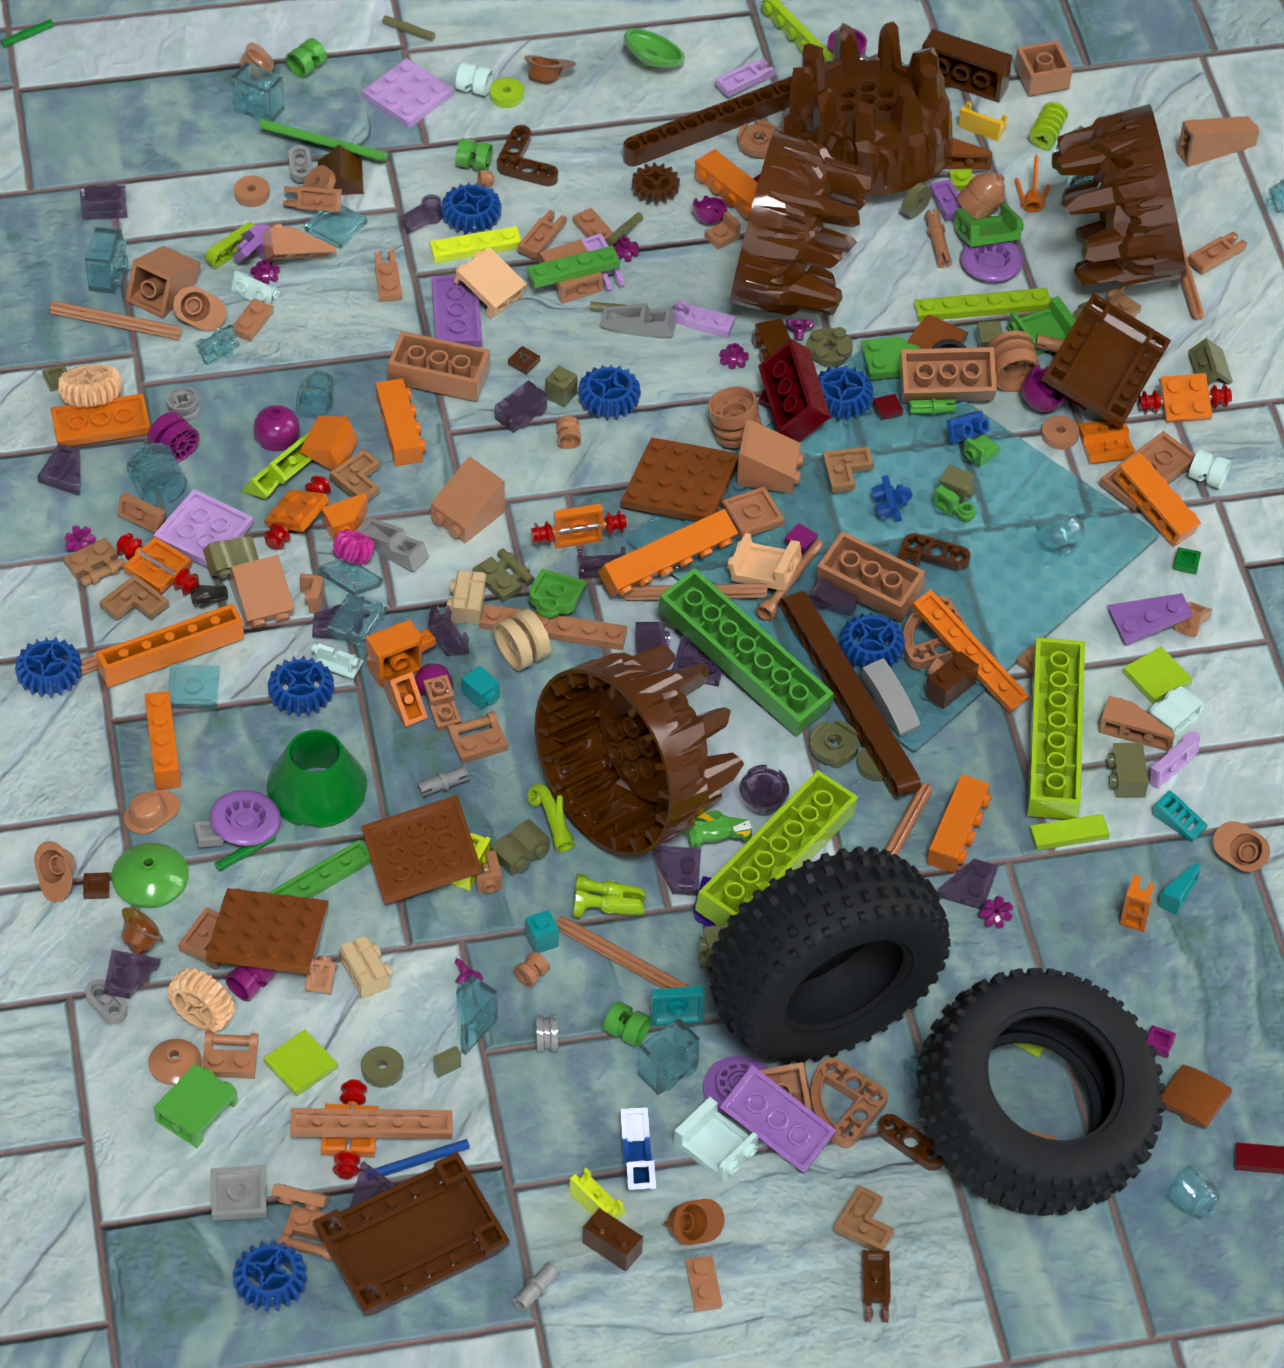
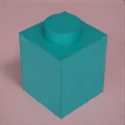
M481 665L461 678L462 694L480 710H483L488 705H493L500 698V682Z
M549 909L525 917V936L532 950L538 953L559 947V928Z

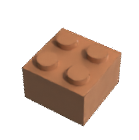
M1058 40L1017 48L1015 69L1029 96L1070 88L1072 67Z

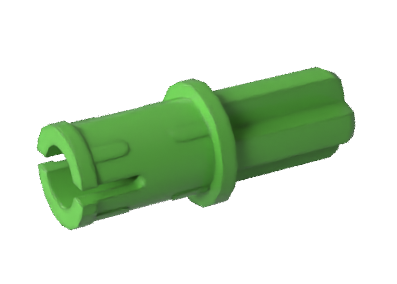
M934 397L931 400H911L909 411L911 414H931L932 416H935L936 413L955 414L956 405L954 404H956V400H935Z

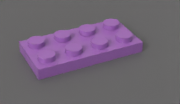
M456 275L431 276L436 338L482 347L479 297L463 282L458 285L454 283Z
M753 1065L720 1106L723 1111L750 1132L758 1134L759 1139L804 1174L837 1132L836 1129Z

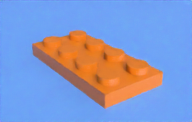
M143 393L117 397L112 402H106L105 405L100 404L96 407L89 406L87 408L82 406L79 408L77 405L50 407L58 448L148 434L150 429Z

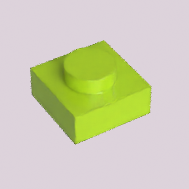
M971 169L949 170V179H951L957 191H961L973 178Z

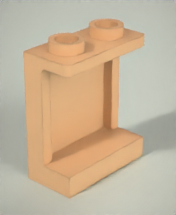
M490 247L483 252L478 251L467 264L462 263L455 271L457 274L454 283L458 285L463 282L488 306L485 314L490 319H493L522 297L527 283Z
M745 533L742 540L738 541L734 555L728 560L727 568L731 574V581L745 584L765 583L767 588L786 591L802 561L800 542L791 540L786 549L754 544L752 543L751 533Z

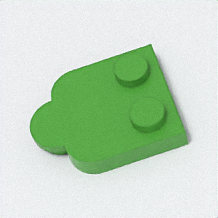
M902 337L861 340L860 346L869 380L900 377L898 359L901 349H921L915 344H908Z
M541 569L529 590V602L536 606L537 613L542 617L553 618L559 615V613L569 614L575 610L587 588V581Z

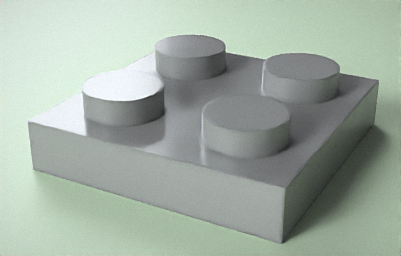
M265 1165L211 1168L212 1221L267 1218Z

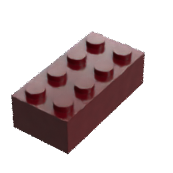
M790 339L758 365L778 433L801 442L831 418L809 348Z

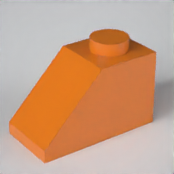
M366 492L322 507V522L333 542L340 530L349 529L354 531L361 526L368 512Z
M402 670L381 678L389 702L405 727L428 718L413 672Z

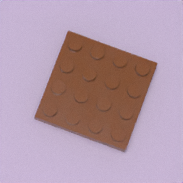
M651 437L621 499V507L696 522L718 511L737 470L739 453Z
M458 795L361 826L384 904L483 873Z
M227 888L206 953V961L310 974L328 912L329 901Z

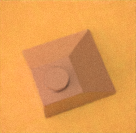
M803 1062L759 1070L812 1111L807 1071Z

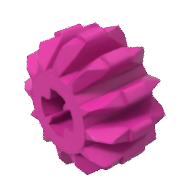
M349 529L340 530L334 540L332 551L336 554V557L343 559L344 562L362 565L368 563L371 558L374 542L369 536L364 535L363 532L360 533Z

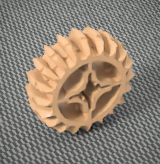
M92 363L90 365L84 364L80 367L75 366L74 369H68L67 372L62 373V376L59 378L58 390L64 403L70 406L77 405L79 408L82 406L88 408L89 406L96 407L100 404L105 405L106 402H112L121 393L122 383L116 368L110 367V365L103 366L101 363L98 365Z
M186 968L174 976L167 988V997L171 1000L170 1005L176 1008L175 1012L179 1013L183 1020L186 1019L190 1025H195L199 1030L204 1029L205 1031L217 1032L230 1022L235 1012V1003L231 1000V994L226 992L227 988L222 987L219 981L213 979L212 975H206L203 970L199 972L195 968Z

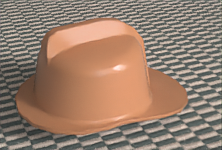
M252 42L248 43L239 63L245 71L244 78L251 76L256 80H260L267 74L272 73L274 62L261 46Z
M194 286L184 287L174 297L173 308L177 317L204 331L216 330L225 321L226 307L223 302L200 288Z
M166 790L139 793L131 800L129 807L125 811V825L130 831L137 834L151 833L178 814L180 800L175 794Z
M1229 821L1223 823L1215 831L1213 846L1216 852L1236 868L1245 872H1254L1261 869L1267 863L1270 857L1268 841L1245 824L1238 821Z
M53 841L43 842L38 846L34 857L40 888L48 900L59 902L65 899L71 891L72 874L76 866L75 859L71 852L61 847L58 843Z

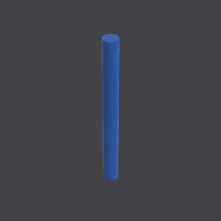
M464 1139L365 1171L367 1181H371L449 1156L456 1152L468 1150L470 1146L468 1140Z

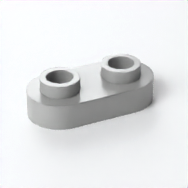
M296 145L288 151L290 175L294 181L304 183L308 173L312 170L311 154L306 146Z
M95 979L87 984L85 988L86 1000L105 1022L117 1024L126 1018L127 1006L125 1001L107 981Z

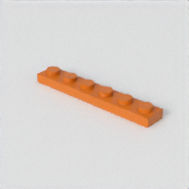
M931 589L912 604L911 607L955 655L962 651L979 664L978 680L1010 714L1028 700L1030 696Z

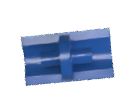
M975 411L946 420L950 432L949 443H956L968 437L973 438L990 430L989 419L983 417L982 411Z
M882 476L883 484L871 488L876 503L887 499V502L876 505L878 515L881 520L893 517L895 522L902 521L898 504L906 506L912 498V491L908 487H903L902 484H898L894 490L889 476Z

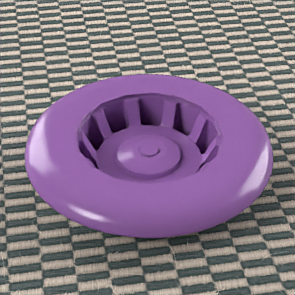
M1011 241L970 247L967 243L961 252V263L972 276L984 281L999 282L1008 280L1019 273L1023 266V255L1018 246Z
M236 790L221 796L214 803L210 812V823L215 833L229 843L242 846L257 845L269 840L278 831L281 822L280 812L274 801L268 796L252 790Z
M737 1055L723 1058L712 1065L705 1075L703 1083L706 1099L711 1097L718 1103L717 1112L732 1118L720 1108L721 1104L728 1097L726 1092L728 1094L732 1092L752 1065L758 1070L769 1069V1067L763 1062L748 1056Z

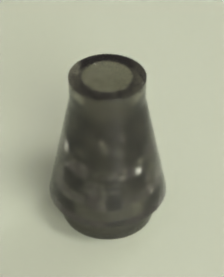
M196 585V588H191V601L194 607L202 609L228 599V590L225 585Z

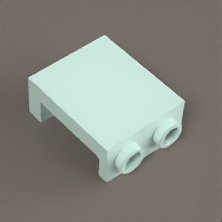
M709 1097L675 1129L674 1145L722 1182L727 1176H733L746 1158L750 1159L755 1155L758 1150V1134L752 1132L750 1135H747L717 1112L718 1103Z

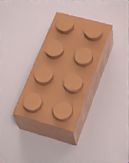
M401 331L388 362V381L403 378L404 384L407 387L478 401L490 370V350Z
M994 347L901 349L898 359L901 403H910L911 400H931L932 397L935 400H994L997 392Z
M841 531L817 566L818 582L899 622L903 621L912 608V604L926 587V571Z

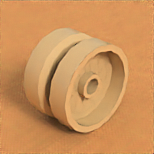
M528 608L513 614L512 619L507 617L493 626L497 647L503 658L514 670L520 671L531 665L533 660L537 662L551 653V644L547 631L537 615Z

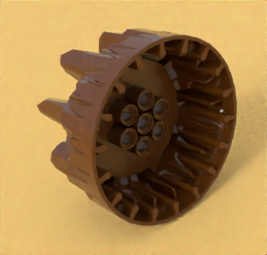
M893 21L884 24L880 30L878 54L870 57L863 54L859 55L854 30L851 26L842 23L834 34L832 60L824 62L822 47L810 43L804 44L802 66L793 68L790 97L783 109L782 132L825 146L832 157L865 168V175L871 177V190L869 193L861 194L862 196L897 193L911 189L918 183L926 182L946 165L953 147L950 100L945 92L944 76L939 70V60L935 48L915 51L912 53L909 64L902 63L899 29Z
M1147 104L1098 117L1092 126L1059 136L1057 138L1059 151L1052 154V168L1056 169L1060 175L1094 176L1092 180L1066 187L1061 199L1062 207L1070 215L1099 213L1100 221L1076 228V237L1083 244L1081 250L1082 257L1086 259L1077 262L1074 268L1075 274L1082 285L1117 280L1125 286H1135L1186 278L1185 257L1172 189L1151 105Z
M777 130L773 131L739 255L730 304L788 316L799 311L818 315L833 316L842 301V291L836 287L833 273L825 268L831 269L843 258V252H849L857 241L851 236L823 227V223L845 227L860 225L858 211L866 204V200L861 194L869 193L871 190V177L865 175V168L832 157L825 146L813 143L811 140Z
M667 644L633 656L625 652L612 653L560 672L545 685L537 703L535 713L536 746L544 775L556 800L558 795L563 796V810L565 814L587 838L601 848L618 855L638 856L647 853L694 827L695 818L709 810L722 799L720 789L734 781L744 765L743 761L733 752L708 756L706 739L727 726L731 710L722 707L696 715L695 710L688 705L686 696L707 682L709 675L706 664L697 663L675 672L664 671L675 660V654Z

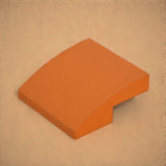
M1107 420L1078 424L1080 439L1089 464L1124 460L1135 453V449L1129 439V429L1126 423L1121 428Z

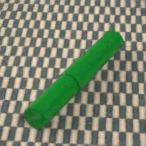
M49 19L2 39L1 44L5 48L54 27L53 21Z
M273 836L263 843L243 846L215 862V867L220 872L274 842L276 838Z

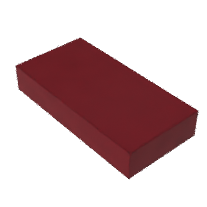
M1236 1142L1235 1170L1284 1174V1146Z

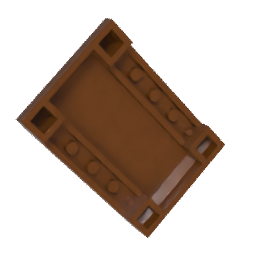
M1093 293L1041 381L1121 428L1170 344L1171 339Z
M458 1152L435 1162L433 1168L341 1212L336 1209L313 1220V1227L363 1316L377 1314L496 1256L510 1242Z

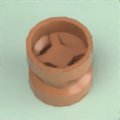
M562 417L556 422L558 444L564 449L576 448L581 443L580 425L575 417Z
M532 951L525 958V962L519 963L513 969V972L521 984L531 988L538 981L539 976H544L550 970V966L541 954Z

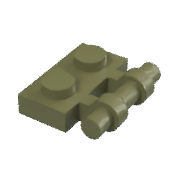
M502 548L497 553V556L502 560L497 562L491 556L473 567V571L486 574V587L504 603L521 592L522 585L520 583L522 581L530 585L534 582L535 578L530 574V570L525 565L517 562V557L513 553H508ZM511 568L515 573L510 575L506 570Z

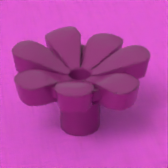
M627 236L621 237L613 246L619 259L621 260L624 257L625 262L632 261L631 255L635 257L639 255L638 243L631 242Z
M264 259L257 262L256 267H251L250 274L254 275L253 278L258 281L262 280L263 283L268 285L270 280L272 282L279 280L277 275L280 273L279 266L273 265L271 261Z
M786 319L785 326L787 329L795 331V340H803L804 332L814 328L815 322L807 319L803 320V322L801 320L793 321Z
M738 343L728 344L726 349H722L719 353V357H721L720 363L722 365L729 363L728 367L731 369L736 368V364L739 368H744L746 366L745 360H749L748 352H744V348L740 347Z
M78 525L72 526V533L65 534V540L68 541L65 544V548L67 551L74 549V552L89 546V543H94L96 537L90 534L91 529L84 526L80 529Z
M996 896L994 901L986 900V908L980 909V916L985 918L984 923L987 927H991L995 923L998 929L1003 928V920L1010 921L1013 917L1009 912L1013 909V905L1010 902H1004L1002 896Z
M458 958L455 959L454 963L460 972L455 980L456 983L463 987L468 979H476L479 982L484 979L479 971L472 970L465 965L464 961Z

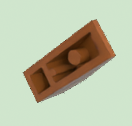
M953 138L951 156L942 169H991L993 154L990 150Z

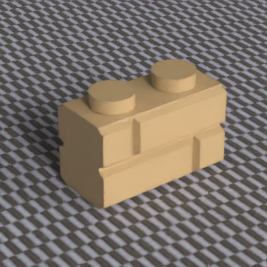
M459 570L457 571L456 580L451 579L450 594H453V598H448L447 612L451 613V621L453 623L480 624L486 590V574L484 572L473 571L471 573L470 571Z
M368 936L356 939L354 942L351 941L340 946V961L361 998L365 999L376 992L380 993L389 989L392 971L387 962L382 963L380 959L381 952L376 943L372 944Z

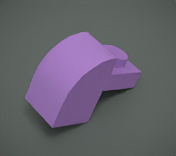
M255 225L241 234L244 239L236 246L238 251L232 255L237 262L246 258L254 250L263 260L266 259L262 233L269 229V225Z

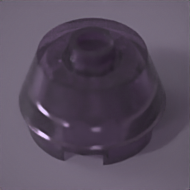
M757 765L750 768L748 773L742 778L739 786L740 794L750 811L758 815L775 813L788 798L790 790L785 774L781 770L777 772L774 769H769L767 765Z

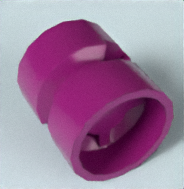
M239 966L235 967L225 977V981L229 989L239 999L247 1002L260 991V987H264L275 977V972L271 969Z

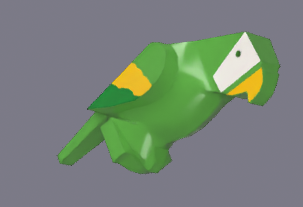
M714 810L697 816L695 818V826L681 834L687 836L690 849L693 851L697 850L705 842L713 843L729 838L747 841L752 837V827L748 819L723 815L720 811Z

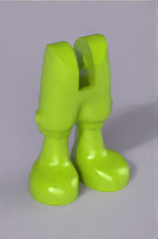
M577 874L572 918H581L588 908H601L603 912L608 914L633 916L644 914L645 904L643 901L645 900L646 890L616 883L615 881L600 883L589 879L584 874ZM590 893H599V894H602V896H598V895H594V894H590Z

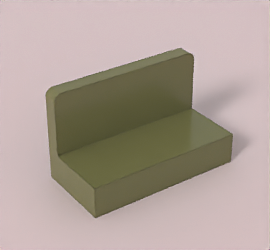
M1205 338L1189 350L1196 374L1206 373L1208 385L1218 378L1227 384L1233 382L1222 348L1208 338Z

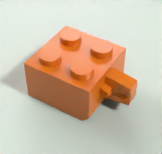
M411 620L397 623L382 631L374 632L366 637L367 668L380 688L384 687L381 678L399 671H411L414 675L422 667V652L435 646L436 638L430 629L417 631Z

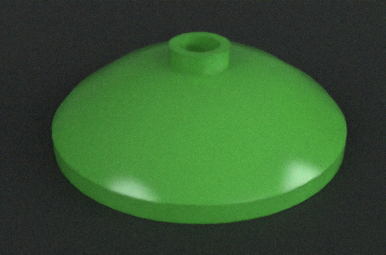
M631 28L624 34L627 47L647 67L672 68L681 65L685 59L684 53L677 45L656 33L644 29Z
M144 843L126 850L119 856L113 866L111 877L113 888L123 901L135 907L157 908L171 903L183 893L188 883L189 872L186 860L174 848L160 843Z

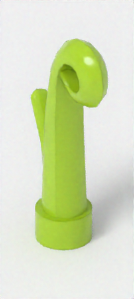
M541 783L532 785L527 794L528 802L533 807L543 803L553 834L552 841L556 851L565 852L575 846V842L571 832H568L563 810V796L558 795L557 801H555L545 785Z

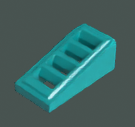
M1170 790L1154 805L1152 815L1191 842L1208 827L1205 821ZM1183 818L1187 819L1184 823L1181 822ZM1193 823L1196 826L1190 831L1188 827Z
M1195 862L1161 892L1158 904L1160 908L1175 915L1179 912L1198 881L1201 869L1199 863Z

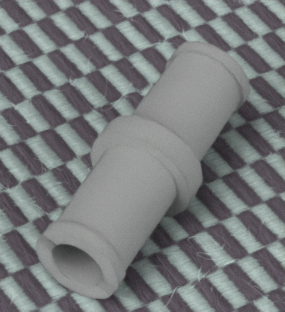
M463 765L446 773L439 772L436 777L418 782L417 786L422 798H425L441 790L446 792L449 790V787L469 781L470 778L467 776L468 772Z
M547 1262L535 1277H530L526 1281L524 1289L512 1300L518 1310L525 1312L537 1297H542L546 1293L548 1285L560 1274L557 1266Z

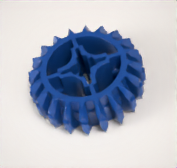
M468 182L465 186L459 184L458 188L452 187L451 191L446 192L441 207L445 223L449 225L450 229L455 228L457 233L464 231L465 235L468 232L476 233L484 232L485 229L491 230L492 226L497 225L502 210L498 194L494 192L493 188L488 189L486 184L479 186L478 182L475 185H470Z
M611 364L609 367L601 365L600 369L593 367L591 372L586 371L585 377L581 378L578 394L580 404H583L584 410H589L590 415L597 414L598 419L604 416L607 420L610 417H614L617 420L619 415L626 417L628 412L633 413L635 407L638 406L641 390L639 380H636L635 374H630L629 369L622 370L621 365L614 368Z
M836 365L834 369L827 367L826 372L820 371L818 378L831 418L837 417L838 421L841 418H845L848 421L850 417L857 419L859 414H865L866 410L870 408L874 396L869 376H864L863 371L857 372L855 367L848 369L846 365L844 368H839Z
M872 612L869 616L861 613L859 618L853 616L851 622L846 621L844 628L840 632L839 646L848 661L852 662L853 668L861 666L862 669L864 666L882 658L892 668L893 664L898 663L904 653L905 639L903 629L899 628L898 622H892L891 617L885 619L882 613L879 616H874ZM858 637L859 642L855 643L854 640ZM886 642L890 643L888 647L885 646Z
M45 637L44 641L40 642L36 639L34 645L27 643L26 649H21L20 656H17L15 672L19 684H22L24 690H29L32 695L39 693L41 698L45 694L52 698L54 693L62 696L63 690L70 692L71 685H77L78 679L81 678L82 674L80 668L82 660L78 650H75L73 644L68 645L65 639L59 642L57 637L53 640Z
M304 655L301 659L297 660L293 656L292 661L289 662L284 659L282 665L276 664L275 671H271L268 681V695L272 699L273 705L278 706L280 712L286 710L288 715L294 712L298 717L301 713H306L309 717L311 711L318 713L320 707L326 708L327 702L331 701L334 691V678L328 666L324 667L322 661L315 662L314 657L306 660ZM315 682L319 684L318 688L314 686ZM285 684L288 686L286 691L282 688Z
M272 1240L270 1245L265 1246V1243L261 1241L259 1248L251 1244L250 1253L242 1251L241 1259L236 1260V1268L233 1270L234 1288L237 1290L238 1297L240 1299L244 1298L246 1306L253 1303L256 1311L261 1306H264L266 1312L270 1310V1307H275L279 1312L280 1305L282 1304L289 1308L291 1305L290 1299L298 1301L299 1293H303L305 1290L307 1268L305 1262H303V1257L301 1254H296L294 1247L287 1249L284 1242L276 1246V1242ZM281 1264L287 1267L292 1275L286 1274V1271L280 1268ZM248 1277L254 1278V1281L259 1283V1288L254 1286L248 1280Z

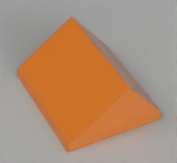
M318 416L299 452L332 471L350 458L358 438L347 416Z

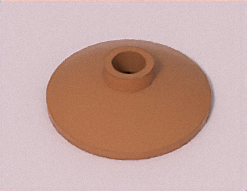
M169 1039L161 1042L152 1050L148 1060L152 1076L159 1082L167 1085H175L194 1064L201 1067L202 1063L198 1048L191 1042L183 1039Z

